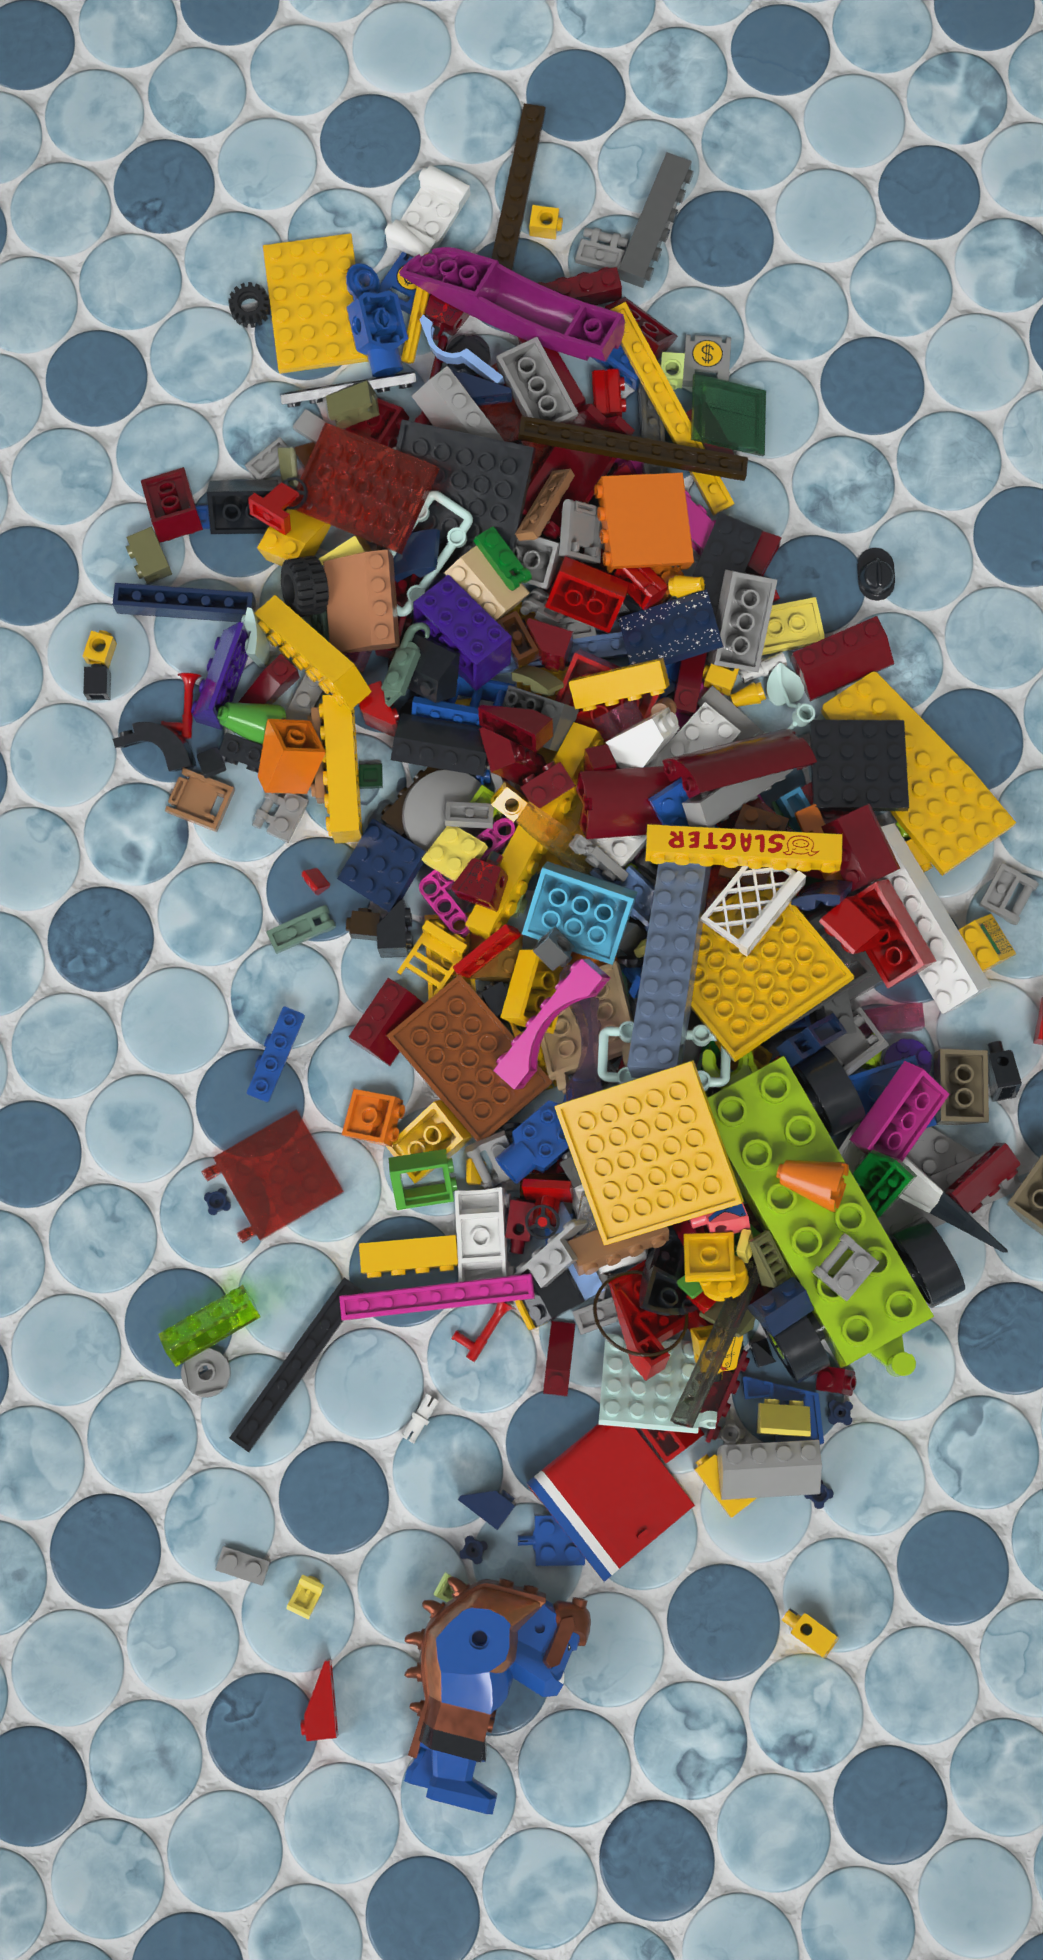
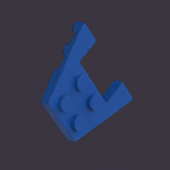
M742 1377L744 1399L770 1397V1399L779 1400L780 1405H789V1400L804 1401V1406L810 1407L811 1436L774 1435L775 1442L819 1440L820 1445L824 1443L819 1393L750 1377Z

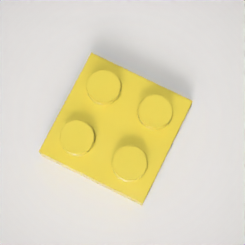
M447 826L423 856L422 861L455 882L471 859H480L488 849V846L459 827Z

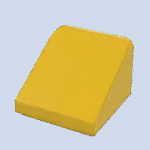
M468 1158L466 1163V1182L468 1185H481L482 1179L472 1159Z

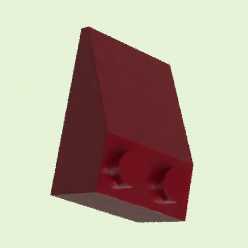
M184 467L141 480L151 522L159 543L203 530Z

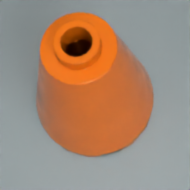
M786 1160L784 1164L780 1163L776 1178H779L780 1184L831 1212H836V1208H839L846 1188L843 1175L848 1176L849 1165L844 1162Z

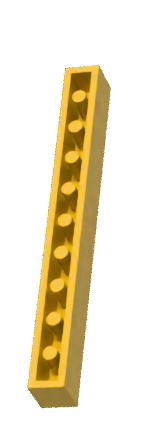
M573 722L553 760L556 764L562 763L576 786L537 811L529 804L527 812L522 817L502 854L504 858L499 867L508 875V881L499 909L495 912L475 905L465 923L472 934L487 939L503 925L507 924L509 918L516 912L517 903L521 896L526 893L532 875L537 872L541 858L548 852L550 841L554 834L559 831L560 823L564 815L569 812L571 802L577 794L576 787L580 771H584L585 748L603 745L604 740L598 730Z

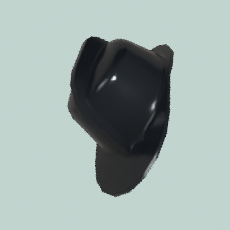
M881 548L865 550L858 558L857 564L859 589L870 600H884L891 595L895 586L893 559L887 551Z

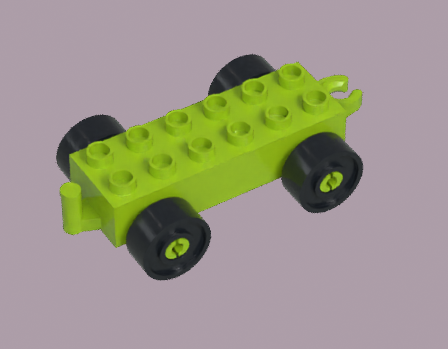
M827 1047L822 1048L804 1061L793 1066L792 1069L783 1056L758 1070L753 1062V1054L750 1051L738 1060V1067L735 1071L730 1072V1080L727 1085L715 1087L717 1093L707 1099L742 1195L762 1230H769L789 1270L790 1278L794 1277L806 1289L814 1308L813 1311L774 1337L763 1326L762 1328L783 1366L797 1384L830 1366L829 1358L821 1343L823 1339H825L841 1368L870 1354L885 1366L890 1375L894 1377L910 1375L916 1368V1360L912 1354L904 1351L902 1335L933 1318L934 1315L930 1308H934L965 1290L964 1279L959 1267L940 1234L925 1217H921L890 1234L889 1239L850 1170L848 1176L843 1175L846 1188L838 1209L836 1208V1212H831L780 1184V1179L776 1178L777 1170L780 1163L784 1164L786 1160L845 1163L830 1136L833 1137L859 1123L866 1115L859 1095L849 1076L835 1055ZM705 1050L702 1055V1070L707 1072L710 1077H720V1069L717 1067L715 1054L712 1050ZM844 1233L879 1262L847 1302L812 1273L813 1269L816 1266L819 1267L840 1242L839 1238ZM848 1248L827 1274L833 1278L854 1252Z

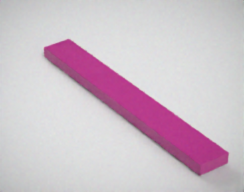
M524 1274L339 1296L341 1319L345 1321L535 1299L533 1275Z

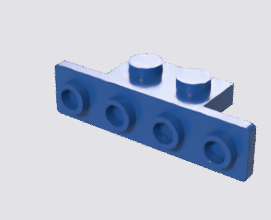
M285 1006L282 1008L272 1034L269 1033L265 1040L264 1046L266 1048L263 1055H259L256 1061V1071L247 1090L249 1096L264 1102L270 1101L305 1019L303 1013Z

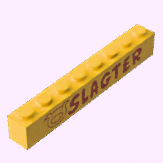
M647 824L645 861H651L654 864L673 862L677 865H687L693 863L705 867L712 865H724L728 868L748 866L751 869L770 867L775 870L791 868L802 872L821 870L825 873H832L840 870L842 862V834Z

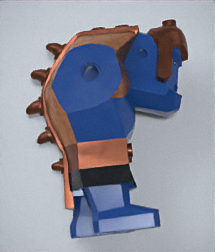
M449 1577L448 1584L454 1592L451 1594L453 1598L446 1604L434 1600H424L422 1607L431 1614L429 1617L430 1621L425 1629L422 1628L421 1631L406 1635L404 1640L407 1644L416 1645L418 1650H421L420 1662H417V1666L407 1669L404 1676L407 1678H417V1682H422L425 1700L412 1702L409 1706L420 1718L408 1753L414 1760L408 1765L404 1781L412 1785L428 1788L426 1798L484 1814H493L498 1793L476 1780L473 1774L476 1762H486V1733H492L497 1708L508 1697L513 1678L542 1697L557 1696L564 1686V1670L572 1651H576L578 1646H585L587 1643L591 1617L590 1612L586 1608L588 1601L582 1598L573 1597L572 1602L558 1600L555 1603H551L546 1600V1593L539 1592V1588L524 1584V1587L515 1586L513 1581L500 1578L499 1581L484 1579L470 1585L469 1583L465 1584L456 1577Z

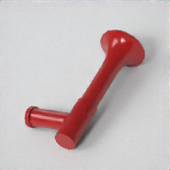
M179 673L178 676L184 682L182 722L161 721V724L175 731H182L181 735L184 739H192L193 715L191 710L193 706V690L196 680L202 677V675Z
M508 1302L497 1303L492 1317L475 1342L461 1334L458 1330H456L451 1339L469 1349L466 1357L475 1362L504 1314L512 1309L516 1310V1308Z

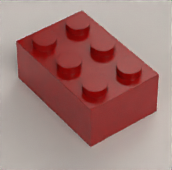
M565 556L550 590L545 608L610 633L626 597L630 582Z

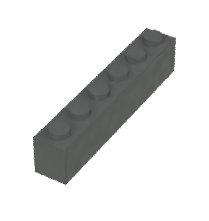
M666 152L619 266L618 274L621 281L643 288L646 280H651L654 272L652 265L654 261L658 262L661 256L662 241L666 242L670 233L668 226L670 222L674 223L678 213L676 209L677 204H682L686 190H684L686 183L690 184L694 171L691 170V160Z

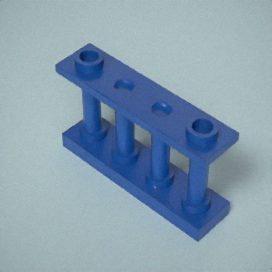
M458 674L456 697L447 699L446 702L435 703L425 697L414 696L411 715L483 727L479 725L478 707L481 699L494 702L493 706L503 707L502 704L508 686L515 687V684L490 680L475 691ZM458 695L471 697L470 705L455 704Z

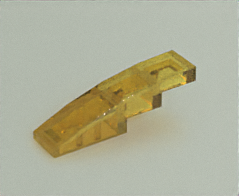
M528 802L515 822L570 868L591 876L590 871L595 867L586 862L585 859L587 857L584 854H576L569 846V843H571L575 836L567 831L568 828L531 802Z

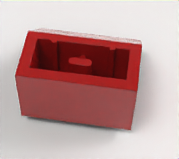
M382 682L372 683L368 685L372 692L358 704L365 724L394 737L400 719L396 708L391 709V707H394L393 704L390 707L386 705L384 692L381 689Z
M858 895L846 897L840 905L834 907L819 921L824 926L825 932L835 937L841 943V947L846 952L852 954L874 949L891 928Z
M700 1427L698 1433L640 1428L665 1464L705 1435Z

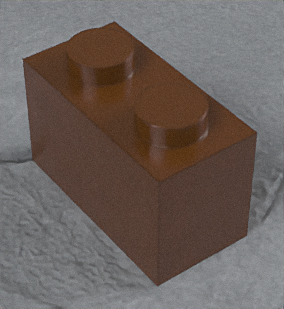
M517 611L496 621L512 636L511 656L518 669L539 659V649Z

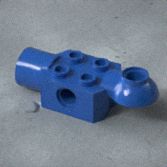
M358 263L352 265L346 275V285L354 301L346 308L356 350L368 356L373 377L397 374L403 370L398 347L408 340L398 295L390 290L378 293L380 281L377 273L366 264Z
M586 1084L575 1085L567 1091L563 1102L597 1092V1090ZM548 1100L512 1132L513 1143L495 1158L500 1168L514 1183L518 1184L533 1170L544 1173L562 1155L570 1150L554 1107L559 1103Z

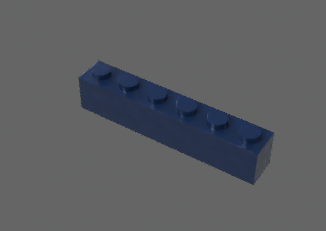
M115 583L112 605L117 614L241 622L243 615H246L247 607L255 611L256 600L253 592Z

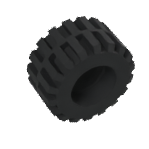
M314 555L286 559L281 569V589L285 604L300 617L324 613L328 605L329 588L326 573L320 560Z

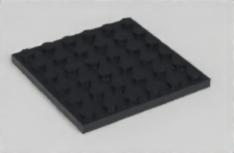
M402 420L376 551L389 549L410 519V508L414 503L421 502L430 491H439L469 511L473 517V523L466 532V544L460 548H455L439 571L440 573H444L461 556L476 546L473 541L475 537L493 526L515 554L518 539L515 533L521 525L536 448ZM433 500L429 506L430 514L428 519L424 522H418L411 533L438 529L440 531L439 556L449 542L447 539L448 532L452 528L459 527L464 519L438 501Z

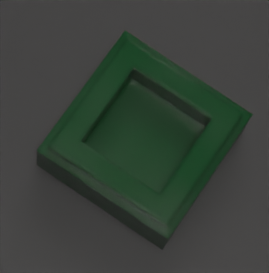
M382 763L359 764L360 789L383 788Z

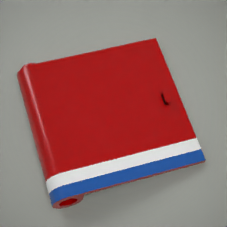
M598 1423L526 1483L604 1582L695 1506L638 1431L631 1427L599 1425Z

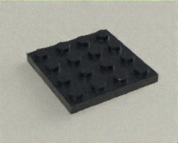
M812 720L809 723L810 748L817 760L816 763L811 765L813 804L817 805L815 807H818L819 811H855L869 803L873 811H908L909 795L904 720Z

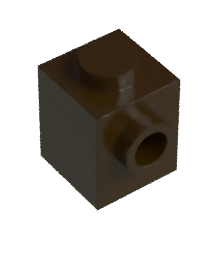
M358 908V911L352 910L351 917H347L346 931H349V935L353 939L377 941V924L382 920L381 914L372 913V910L368 908Z

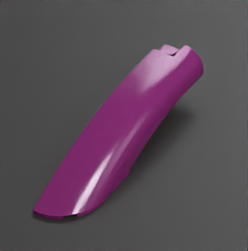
M452 247L434 248L431 253L423 256L418 254L412 258L399 272L400 276L421 289L489 325L527 341L538 337L543 347L588 361L589 357L606 362L613 348H619L625 329L623 314L560 294L499 264L498 260Z

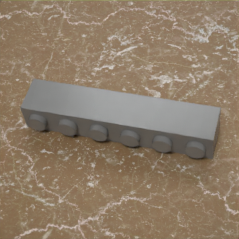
M793 769L701 793L694 798H689L682 803L689 827L715 828V824L728 819L731 813L741 810L743 804L757 799L758 794L771 789V785L784 780L785 776L793 771Z

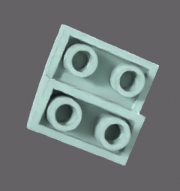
M247 607L246 615H243L241 620L249 636L245 642V651L258 667L266 668L270 657V643L266 638L268 633L265 634L259 627V620L255 615V611Z

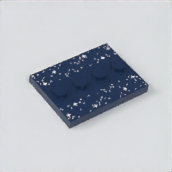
M707 589L618 618L630 665L663 658L666 666L724 647Z

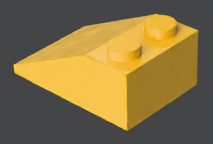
M296 500L290 507L298 505L301 501ZM306 503L297 510L287 509L285 512L290 514L291 531L283 535L274 528L269 527L257 549L267 561L280 566L283 565L286 559L315 556L336 516Z
M437 1100L428 1106L399 1134L397 1141L392 1143V1147H386L394 1157L446 1149L447 1157L450 1158L473 1137L442 1100ZM434 1169L408 1172L407 1174L415 1184Z

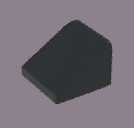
M213 747L197 754V759L205 778L227 770L222 756L218 754V747Z

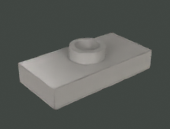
M281 437L277 438L245 464L246 469L256 480H266L280 469L278 448L287 447L288 445Z

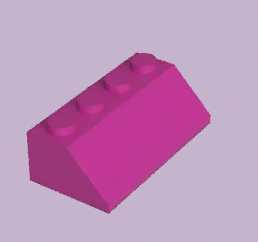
M904 1061L849 1140L867 1155L872 1150L899 1158L903 1162L950 1094L924 1069Z

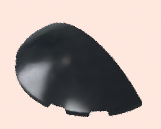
M670 1225L667 1226L669 1229V1241H666L659 1248H649L641 1278L639 1303L640 1308L655 1314L666 1316L685 1315L699 1308L686 1297L687 1294L677 1284V1281L685 1275L684 1246L673 1226Z

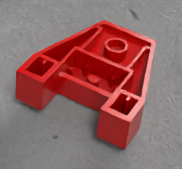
M646 1260L629 1269L628 1271H643ZM641 1274L624 1275L609 1282L626 1348L639 1353H654L664 1350L665 1348L661 1343L683 1330L685 1315L666 1316L640 1308ZM699 1309L688 1314L689 1331L690 1328L714 1324L700 1317L701 1311ZM668 1352L652 1357L628 1354L631 1364L645 1381L664 1370L670 1357Z

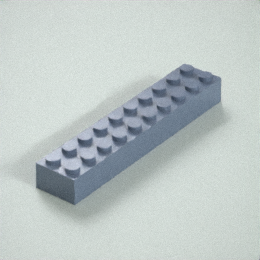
M673 862L658 864L627 1064L631 1078L643 1077L683 1063L703 922L700 921V918L705 913L711 866L705 867L693 863L677 865Z

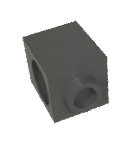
M554 927L537 941L533 952L553 971L559 966H566L571 961V953L575 946Z

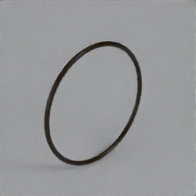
M632 1270L615 1274L600 1286L593 1303L595 1323L603 1337L617 1349L630 1355L641 1357L662 1355L675 1348L686 1334L689 1322L688 1314H685L684 1328L678 1340L662 1351L654 1353L630 1351L616 1344L607 1336L597 1316V1302L601 1291L609 1282L618 1277L629 1274L642 1275L643 1271Z

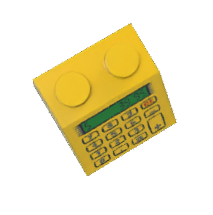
M992 914L976 919L958 929L983 973L1016 955V952Z

